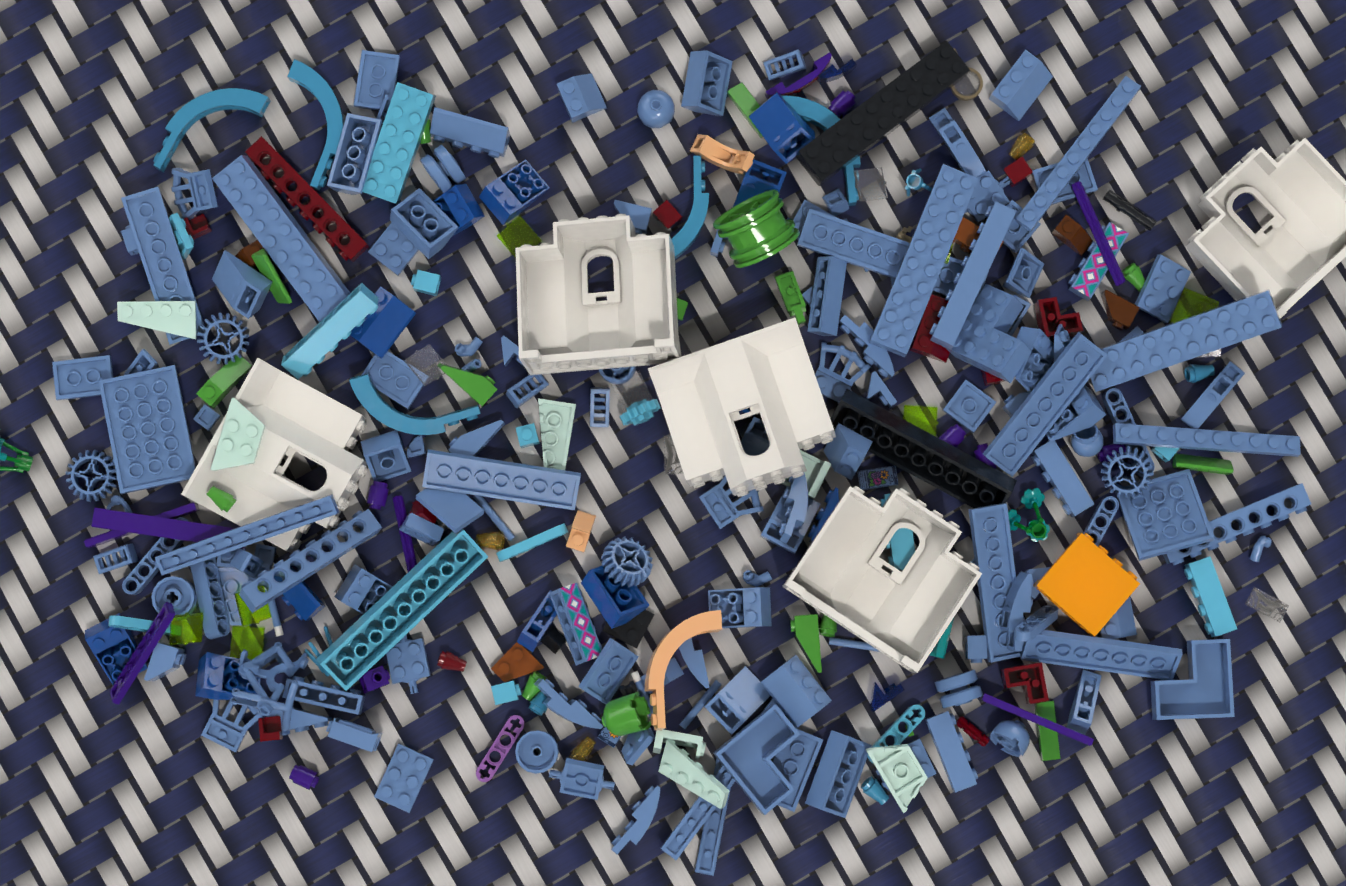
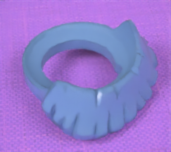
M113 495L111 497V502L107 506L108 510H111L115 505H122L125 512L132 513L131 508L121 496Z

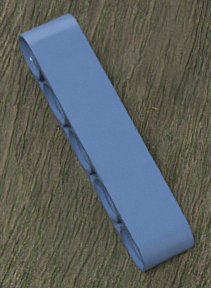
M1116 388L1106 391L1103 394L1102 400L1113 425L1115 423L1136 425L1121 391ZM1109 393L1116 395V402H1111L1108 399ZM1118 410L1124 413L1125 417L1123 420H1119L1116 417ZM1125 445L1126 452L1127 446H1130V452H1132L1133 445ZM1138 446L1141 450L1140 453L1142 451L1145 452V455L1142 459L1146 457L1150 458V461L1146 464H1153V468L1149 469L1148 471H1154V462L1149 454L1147 447ZM1129 458L1131 464L1138 462L1135 459ZM1139 468L1136 474L1143 477L1144 472Z
M1112 496L1103 498L1099 502L1083 534L1086 532L1095 537L1094 544L1097 547L1119 508L1118 500ZM1106 500L1111 501L1113 504L1111 511L1107 510L1104 506ZM1097 517L1104 520V525L1101 528L1095 523Z
M182 517L176 519L191 522L190 520ZM160 537L123 581L122 588L124 592L131 595L141 593L159 572L158 565L154 560V554L157 551L164 554L178 549L184 541L175 539L174 545L168 547L166 544L167 538ZM144 566H148L149 574L144 577L141 574V570ZM131 581H135L137 584V588L134 591L129 590V583Z
M213 557L190 565L206 637L208 639H216L228 635L230 624L216 558Z

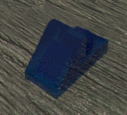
M874 682L870 711H876L905 689L901 684L895 685V683H892L885 688L886 693H883L877 683Z

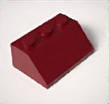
M931 294L910 349L912 352L944 363L947 362L950 352L945 347L930 341L932 334H929L934 323L938 324L940 318L937 315L942 306L946 307L947 300Z

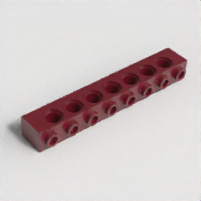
M262 136L245 151L253 164L261 169L260 173L266 180L271 179L275 183L273 187L280 194L284 192L288 196L286 200L292 207L297 205L301 209L299 214L306 221L310 219L314 223L312 227L319 234L323 232L327 236L325 240L332 247L336 245L341 250L339 254L344 260L350 259L354 262L369 248L368 244ZM264 157H271L269 164H262ZM278 170L284 171V175L281 178L275 177V173ZM290 184H297L295 191H288ZM304 197H310V203L307 205H302L301 200ZM316 211H324L323 216L315 218L314 214ZM330 224H337L335 231L329 232L327 230ZM349 237L350 242L348 245H341V239Z

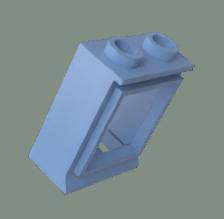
M341 718L330 720L326 730L329 732L328 737L370 752L377 750L382 733L375 734V730Z

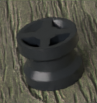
M630 681L626 686H619L623 696L638 692L634 681Z

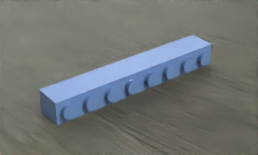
M995 202L993 207L989 205L984 215L988 218L985 223L981 222L977 233L980 235L977 240L973 239L969 250H972L969 257L965 256L961 264L964 269L962 273H957L953 281L956 286L954 290H949L945 298L948 303L946 307H941L937 315L940 320L938 324H933L929 334H932L930 341L950 350L953 348L1015 216L1016 210L998 202Z

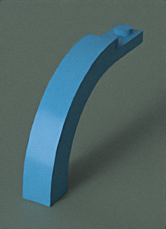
M294 59L287 76L288 79L301 85L318 99L327 120L326 144L310 184L314 190L320 191L321 187L324 188L327 182V171L332 169L334 162L332 158L336 155L344 126V117L340 104L327 82L312 68Z
M238 88L219 89L198 96L184 105L165 127L170 136L165 137L162 144L164 147L154 157L153 166L164 173L186 132L203 117L222 110H243L263 117L271 100L268 96L261 93Z
M781 96L804 121L816 125L823 131H826L840 120L833 112L817 102L796 96ZM860 156L844 167L849 206H855L857 200H860L859 189L855 188V181H858L857 170H854V168H859L861 165Z
M701 155L693 156L694 200L691 213L683 228L671 239L674 245L675 259L680 257L694 243L707 216L709 193H702V191H705V180H701V172H705V161H701Z
M369 373L350 378L349 380L357 399L374 418L386 426L404 433L414 435L439 434L446 432L445 424L447 423L448 426L459 424L461 419L466 418L469 421L478 418V414H481L478 404L436 417L410 416L394 409L382 399L372 384Z

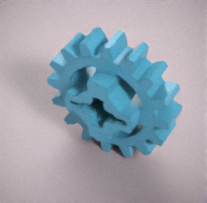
M643 399L627 407V412L623 413L620 419L623 425L631 423L636 426L654 417V412L661 409L657 399L651 401Z

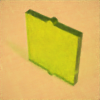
M521 216L511 224H507V227L497 235V238L515 258L516 248L525 244L537 246L542 241Z
M904 405V420L936 436V427L939 424L937 421L938 407Z
M258 586L259 591L265 592L264 586ZM240 592L234 593L242 626L253 623L259 624V621L271 618L268 604L252 613L240 597Z
M203 613L175 615L170 623L169 644L187 645L188 643L202 642Z
M233 626L230 657L240 659L244 649L248 651L247 658L250 660L262 654L265 628Z

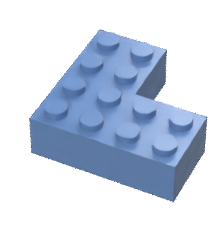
M985 284L975 299L953 348L947 350L954 357L1011 383L1031 353V350L1021 340L1006 334L1024 306L1015 296Z
M1230 639L1187 641L1189 680L1150 681L1152 720L1235 717Z
M771 704L713 752L715 757L763 815H766L795 790L770 760L800 735L776 704Z

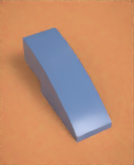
M692 638L679 646L680 653L695 678L705 688H710L702 650L694 651Z

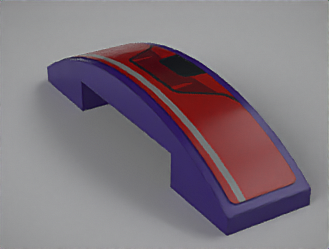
M829 52L813 63V68L815 69L813 72L787 88L780 82L767 90L765 97L769 99L776 92L780 96H791L804 90L825 71L830 63L831 53Z

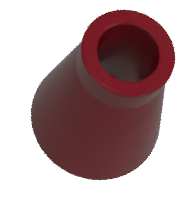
M441 651L437 666H440L441 669L464 672L467 661L449 651Z

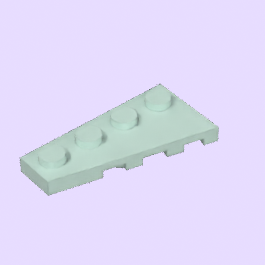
M196 301L117 302L118 321L197 339Z
M538 398L543 465L546 468L565 470L576 404Z
M668 739L658 772L719 809L724 808L729 790L712 774L708 775L699 762L695 763L690 759L687 751L679 749L675 745L676 741Z

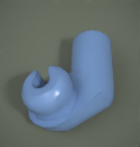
M475 337L468 345L457 344L455 352L461 357L473 356L483 341Z
M474 359L461 369L473 372L480 368L482 363L479 359Z
M1266 536L1259 537L1253 546L1250 560L1259 562L1263 547H1270L1271 538Z
M746 570L743 573V580L755 587L772 580L768 571L761 575H757L751 570Z

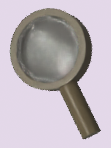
M969 68L970 72L967 76L951 87L954 96L960 100H972L982 90L983 79L980 73L973 68Z

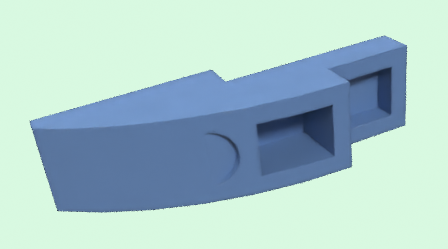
M945 108L929 117L930 122L964 173L976 178L986 173L983 164L967 138Z
M844 315L839 321L840 329L847 335L849 333L855 337L854 341L859 346L866 347L862 354L864 355L863 359L872 366L874 364L879 368L877 371L880 375L891 379L895 373L887 350L869 343L874 331L865 322L858 327L851 319Z
M1230 361L1181 420L1192 429H1198L1245 373Z
M805 473L798 478L789 477L790 487H786L782 497L785 498L783 506L787 507L784 517H787L785 523L782 522L779 529L781 534L779 541L786 544L792 535L793 529L800 530L805 520L808 506V488Z
M1020 572L1005 600L1000 630L1007 631L1008 650L1022 651L1024 642L1015 639V628L1025 620L1023 613H1031L1033 605L1031 588L1034 584L1031 573Z
M539 678L534 683L547 696L543 704L558 716L575 724L590 728L601 729L603 727L600 723L601 719L593 712L590 714L586 710L587 705L580 699L578 701L571 699L567 702L569 699L563 693H557L553 689L555 687L554 684L548 679L543 680Z
M658 785L655 788L651 786L645 793L647 797L644 801L641 802L639 800L631 808L634 811L632 816L637 820L635 822L631 820L624 828L626 833L622 837L618 835L611 843L613 845L611 850L616 854L630 840L637 845L649 828L658 806L660 787Z

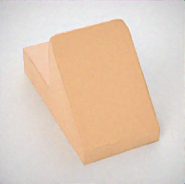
M577 511L566 547L585 552L596 518L595 515Z

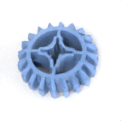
M218 313L219 319H216L212 314V322L205 319L204 321L208 325L206 327L200 325L204 332H197V335L203 336V339H198L197 343L204 344L199 347V350L206 349L207 351L204 352L203 356L206 357L211 354L209 358L211 362L215 357H217V364H220L221 359H224V364H228L227 358L235 362L234 355L241 358L242 356L238 352L240 350L243 352L247 351L242 347L243 344L249 345L248 341H243L244 338L249 337V334H243L247 327L240 328L239 326L243 324V321L240 320L235 323L237 319L235 315L230 320L229 313H226L225 318H223L222 313ZM219 323H229L236 330L224 332ZM214 326L216 337L207 342L208 332ZM220 332L225 336L228 335V339H226L227 347L222 341L218 342ZM239 335L238 344L232 351L230 341ZM222 345L227 354L215 353L210 347Z
M1127 446V452H1124L1123 448L1119 447V454L1112 450L1114 457L1107 455L1106 459L1109 462L1103 461L1102 463L1104 467H1107L1101 469V473L1107 474L1102 476V481L1108 480L1105 483L1106 488L1112 485L1110 493L1118 490L1117 497H1120L1121 492H1123L1124 498H1128V493H1131L1132 498H1135V491L1141 495L1143 494L1141 487L1147 490L1148 485L1146 483H1152V479L1147 476L1154 475L1153 471H1148L1153 468V464H1146L1150 461L1149 457L1142 459L1145 452L1142 451L1137 455L1138 448L1130 452L1131 448ZM1122 458H1132L1138 462L1127 464ZM1117 462L1120 472L1112 478L1111 468ZM1142 467L1144 475L1138 483L1134 474ZM1124 468L1131 469V477L1127 476V474L1126 476L1123 475ZM1123 480H1126V481H1128L1132 486H1130V487L1121 486V485H1119L1117 482H1121V481H1123Z
M86 450L85 456L82 453H78L79 460L75 457L72 458L75 464H68L72 471H66V474L71 476V478L66 479V482L72 483L68 488L70 490L75 489L73 495L77 496L80 494L79 499L83 500L86 497L87 501L91 502L92 498L95 501H99V495L105 499V492L112 494V490L109 488L110 486L116 488L117 485L112 482L117 480V476H113L116 470L112 469L115 464L110 462V456L105 457L104 452H100L98 455L97 450H93L91 455V452ZM91 461L85 471H79L86 462ZM97 461L104 465L107 474L99 472ZM93 471L94 474L100 477H95L92 480L91 478L85 475H89L90 473L92 474ZM78 477L86 480L87 491L79 484ZM99 481H105L99 489L93 491Z
M625 536L621 539L616 538L614 541H610L604 548L601 556L603 560L601 566L605 567L604 573H609L608 579H615L614 584L619 581L621 586L625 584L628 587L632 585L637 586L644 582L651 574L653 558L649 557L650 551H645V545H639V541L634 542L633 538H629V540Z

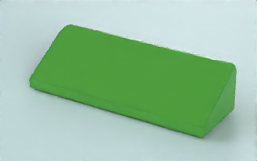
M740 83L728 90L727 95L758 136L762 138V134L749 118V115L759 108L760 105L745 85Z
M265 249L252 254L251 257L260 273L272 281L270 291L276 301L284 304L292 303L291 296Z
M1177 453L1173 456V468L1225 475L1232 474L1234 471L1230 460Z
M1054 701L1034 703L1036 715L1056 723ZM1037 724L1041 761L1060 759L1058 733Z

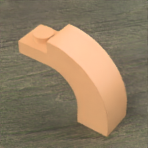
M701 134L697 135L690 149V152L695 155H701L702 159L738 174L748 171L753 164L755 156L750 151L732 149L717 142L708 135Z

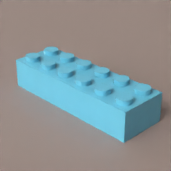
M397 82L374 149L363 189L364 193L399 204L436 97L435 95Z

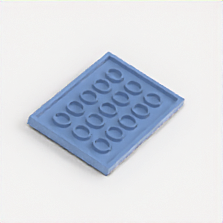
M171 365L99 380L120 494L189 480L196 466L176 366Z

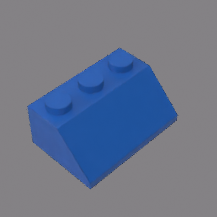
M380 286L375 293L379 298L378 309L372 315L368 314L365 317V321L359 327L355 326L351 330L350 336L382 359L415 316L416 312Z
M274 576L277 582L283 581L280 576ZM305 581L283 593L281 597L288 606L292 604L296 609L294 611L295 615L301 621L303 619L309 621L325 607Z
M599 566L589 570L581 584L611 629L626 624L649 607V603L637 586L632 585L628 587L627 584L621 586L619 581L614 584L615 579H608L609 573H604L605 567Z

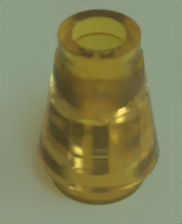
M1025 132L1022 135L1019 134L1009 155L1013 159L1018 160L1034 147L1035 140Z
M500 532L477 534L476 544L498 551L504 548L505 535L500 534Z
M587 736L570 751L569 758L587 762L596 742Z

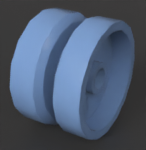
M442 144L434 149V155L438 162L428 154L420 159L430 177L443 193L452 188V184L447 178L448 176L457 184L466 179L455 158Z
M175 576L166 577L159 581L154 587L151 596L152 605L157 613H159L166 602L172 603L176 614L173 618L175 620L190 616L198 605L194 584L187 579ZM175 595L178 596V600L174 601L173 597Z
M975 669L934 682L937 692L950 690L949 694L943 695L940 698L942 708L966 704L973 699L983 696L980 686H967L978 679Z
M541 730L530 731L517 742L515 749L516 760L527 772L543 773L552 768L556 763L559 755L558 743L548 732ZM539 748L541 751L538 756L533 753V750Z

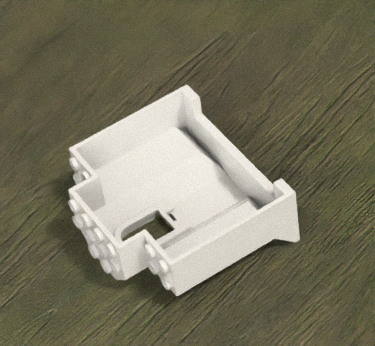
M1306 138L1302 141L1297 139L1275 160L1262 147L1257 150L1253 148L1241 161L1236 163L1199 197L1202 201L1197 205L1210 219L1201 227L1203 231L1199 229L1187 239L1190 243L1185 246L1236 301L1269 289L1279 318H1282L1287 313L1286 311L1346 257V180ZM1242 193L1253 195L1273 217L1256 234L1240 219L1232 208L1235 198ZM1271 225L1273 228L1265 234L1264 231Z
M617 214L615 217L597 216L594 219L581 217L573 221L561 219L558 222H553L554 244L541 243L540 246L525 244L516 248L519 360L530 375L657 365L682 357L678 335L675 253L669 234L658 232L650 236L646 234L636 235L630 216L626 214ZM599 256L610 257L613 260L614 291L588 293V263ZM607 297V300L596 301V298Z
M796 318L648 368L685 479L690 487L698 488L704 486L707 481L712 480V482L723 479V476L726 475L732 494L742 497L749 494L748 491L756 489V491L767 488L768 484L774 483L776 485L786 481L785 478L791 476L793 478L801 477L804 475L803 472L807 470L800 449L809 450L815 447L814 444L820 442L826 444L832 442L833 438L836 437ZM747 408H750L751 410L750 412L741 415L739 414V411ZM760 413L770 446L764 453L750 456L743 450L734 422Z
M257 358L235 397L236 400L265 425L255 463L220 469L218 471L210 470L226 419L225 415L181 495L235 524L243 526L332 494L339 513L316 521V523L329 530L336 528L341 519L339 518L341 511H345L350 503L348 499L351 493L353 495L356 493L360 477L364 478L369 469L365 460L349 452L350 449L353 450L358 441L356 437L359 432L362 433L366 428V418L362 414ZM296 452L326 469L327 479L319 490H308L283 476ZM284 455H286L288 458L282 467L279 464ZM213 485L233 495V498L237 500L228 512L221 511L212 499L206 495ZM311 524L265 540L292 553L300 547L302 542L300 538L303 533L306 534Z
M850 486L782 587L910 672L918 673L982 573L979 572L980 568L972 562H964L962 560L964 557L957 552H949L962 532L958 530L960 526L956 523L943 520L941 513L936 510H928L924 502L919 499L913 500L909 497L910 493L902 488L893 490L881 507L880 501L873 497L867 498L863 495L865 492L857 486L853 488ZM900 528H907L918 536L920 543L901 572L879 556L895 532ZM884 565V566H886L887 568H889L890 570H892L893 572H892L891 574H889L888 572H886L885 570H883L881 567Z

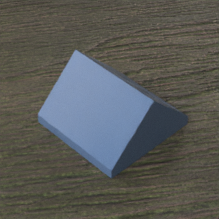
M1020 248L1002 287L1030 298L1044 263L1024 248Z

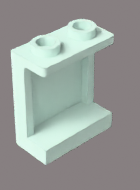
M800 450L807 470L804 473L807 481L808 497L814 500L831 463L822 461ZM789 477L785 478L786 481L781 484L790 487Z
M669 730L656 731L653 753L660 754L662 742L666 743L668 739L676 741L675 745L695 748V760H699V757L704 755L706 742H702L703 737Z

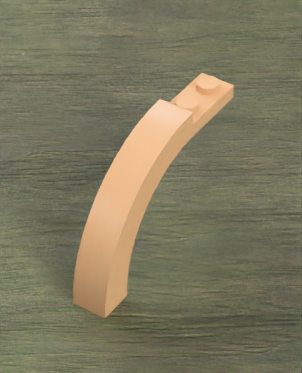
M721 610L700 613L686 619L666 634L654 650L645 677V692L652 691V694H650V705L653 706L651 725H654V730L666 728L664 679L671 657L686 640L700 634L721 631Z

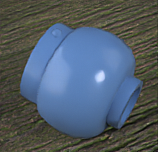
M1094 424L1092 427L1073 433L1071 436V446L1079 456L1091 457L1101 451L1103 436Z

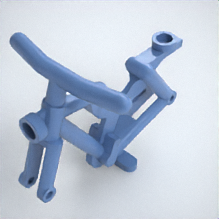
M275 642L274 646L250 660L247 658L248 651L244 649L241 653L238 673L243 679L249 681L257 694L234 688L232 689V695L235 697H231L230 704L257 708L264 716H268L272 710L284 711L282 728L285 731L289 730L298 682H291L286 702L281 703L277 701L284 690V685L276 683L274 678L282 672L286 673L288 677H292L299 668L305 669L309 661L307 658L308 654L304 653L297 661L292 662L282 648V643ZM275 658L279 665L270 670L260 669ZM257 677L266 678L269 690L273 692L271 698L268 697L258 682Z

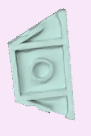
M233 397L231 398L210 469L212 471L254 464L264 433L265 425Z
M908 744L867 748L866 752L901 811L905 813L912 798L916 797L919 788L924 785L928 778Z

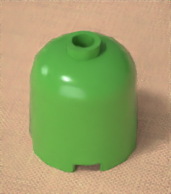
M635 692L608 702L604 707L602 716L604 727H607L611 734L616 736L649 729L651 721L648 722L647 715L651 713L645 697H640L639 692Z

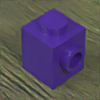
M383 665L367 671L359 679L364 694L390 684V675Z

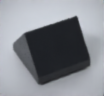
M553 627L541 642L556 654L567 640Z

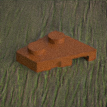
M516 642L491 670L502 681L507 682L534 671L542 670L544 666L524 646Z

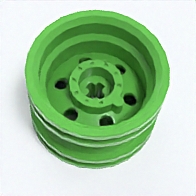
M769 190L755 195L732 207L714 221L713 226L715 229H719L717 232L719 237H727L733 247L729 256L734 260L736 268L750 266L776 254L790 245L799 236L800 232L798 228H794V221L785 220L780 210L784 202L782 198H778V190Z

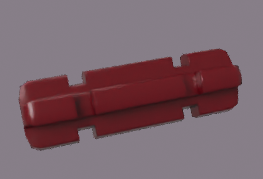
M960 716L956 721V725L960 729L963 728V731L974 740H978L981 746H986L990 739L985 734L982 735L979 729Z

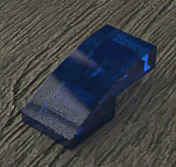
M851 59L838 70L832 64L818 75L817 81L819 83H826L837 80L855 70L857 64Z

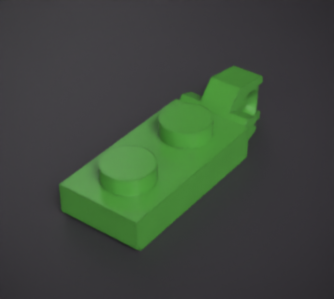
M793 270L776 276L775 281L787 313H789L790 317L795 316L798 325L805 323L806 320L803 313L806 312V304Z

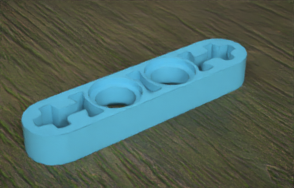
M565 523L503 549L497 552L496 555L499 562H503L568 533V529Z
M113 615L109 616L108 626L147 632L153 621ZM170 623L163 635L181 636L182 626Z
M921 705L908 707L871 748L888 746L885 742L888 735L894 738V745H900L924 719V708ZM912 710H918L919 717H914L911 721L907 719L914 714ZM900 722L907 724V731L905 733L900 732L898 729Z

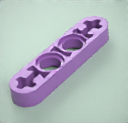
M513 715L507 720L476 770V777L479 781L488 782L495 775L525 726V721L521 716ZM518 718L520 719L519 724H521V727H516L513 732L517 733L514 737L510 732L505 731V729L508 727V729L510 730L513 726L511 720H516ZM502 735L510 736L511 743L508 746L501 744L500 738ZM497 751L500 753L501 758L498 762L490 760L491 752ZM487 760L489 764L496 766V768L493 770L491 767L488 771L490 774L489 778L484 777L483 779L481 778L480 770L486 769L488 765L484 763Z

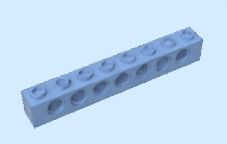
M1303 483L1209 521L1212 532L1216 527L1219 528L1222 532L1221 537L1217 538L1214 535L1213 541L1188 547L1184 553L1177 550L1163 554L1166 564L1173 563V566L1184 562L1183 558L1190 555L1193 558L1201 555V550L1208 548V551L1220 547L1218 543L1225 541L1227 544L1237 540L1236 536L1243 533V536L1255 532L1253 528L1260 526L1263 529L1272 525L1271 521L1277 518L1280 522L1289 518V513L1295 511L1296 514L1306 511V506L1311 505ZM1286 498L1289 499L1292 503L1290 509L1286 508L1284 505V500ZM1268 506H1271L1274 509V514L1272 516L1268 515L1266 512ZM1250 513L1256 515L1257 520L1255 523L1250 522ZM1233 520L1239 523L1237 531L1231 527Z
M369 509L364 512L362 510L358 511L352 516L353 519L350 521L344 520L336 526L337 529L334 531L328 530L321 535L322 538L318 541H315V539L305 545L306 548L300 551L298 549L294 551L288 560L284 561L282 559L278 561L272 570L268 571L266 569L253 582L251 579L241 586L242 589L239 595L252 613L378 534L382 527ZM353 526L359 527L361 532L354 531ZM337 536H342L345 542H340ZM321 546H327L330 552L323 551ZM306 556L313 557L314 562H309ZM290 566H296L298 572H293ZM274 576H280L283 581L277 582ZM258 586H264L267 592L259 591Z

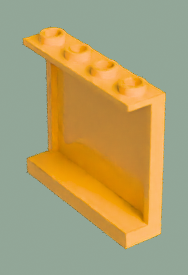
M1086 532L1084 534L1077 533L1074 541L1033 586L1090 636L1095 637L1140 583L1136 581L1137 576L1131 571L1126 572L1122 568L1123 564L1116 558L1112 560L1107 555L1109 552L1101 545L1097 547L1093 543L1094 539Z

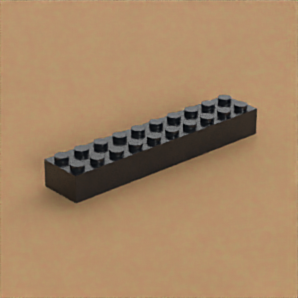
M945 41L800 149L796 158L818 186L822 185L965 78L970 69L949 42Z
M846 389L831 417L834 430L838 423L873 441L868 450L869 452L972 508L1006 503L1017 482L1012 477Z

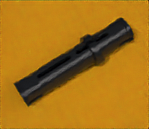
M1110 189L1103 197V200L1117 208L1116 211L1126 214L1149 231L1157 222L1129 203L1128 199H1123Z

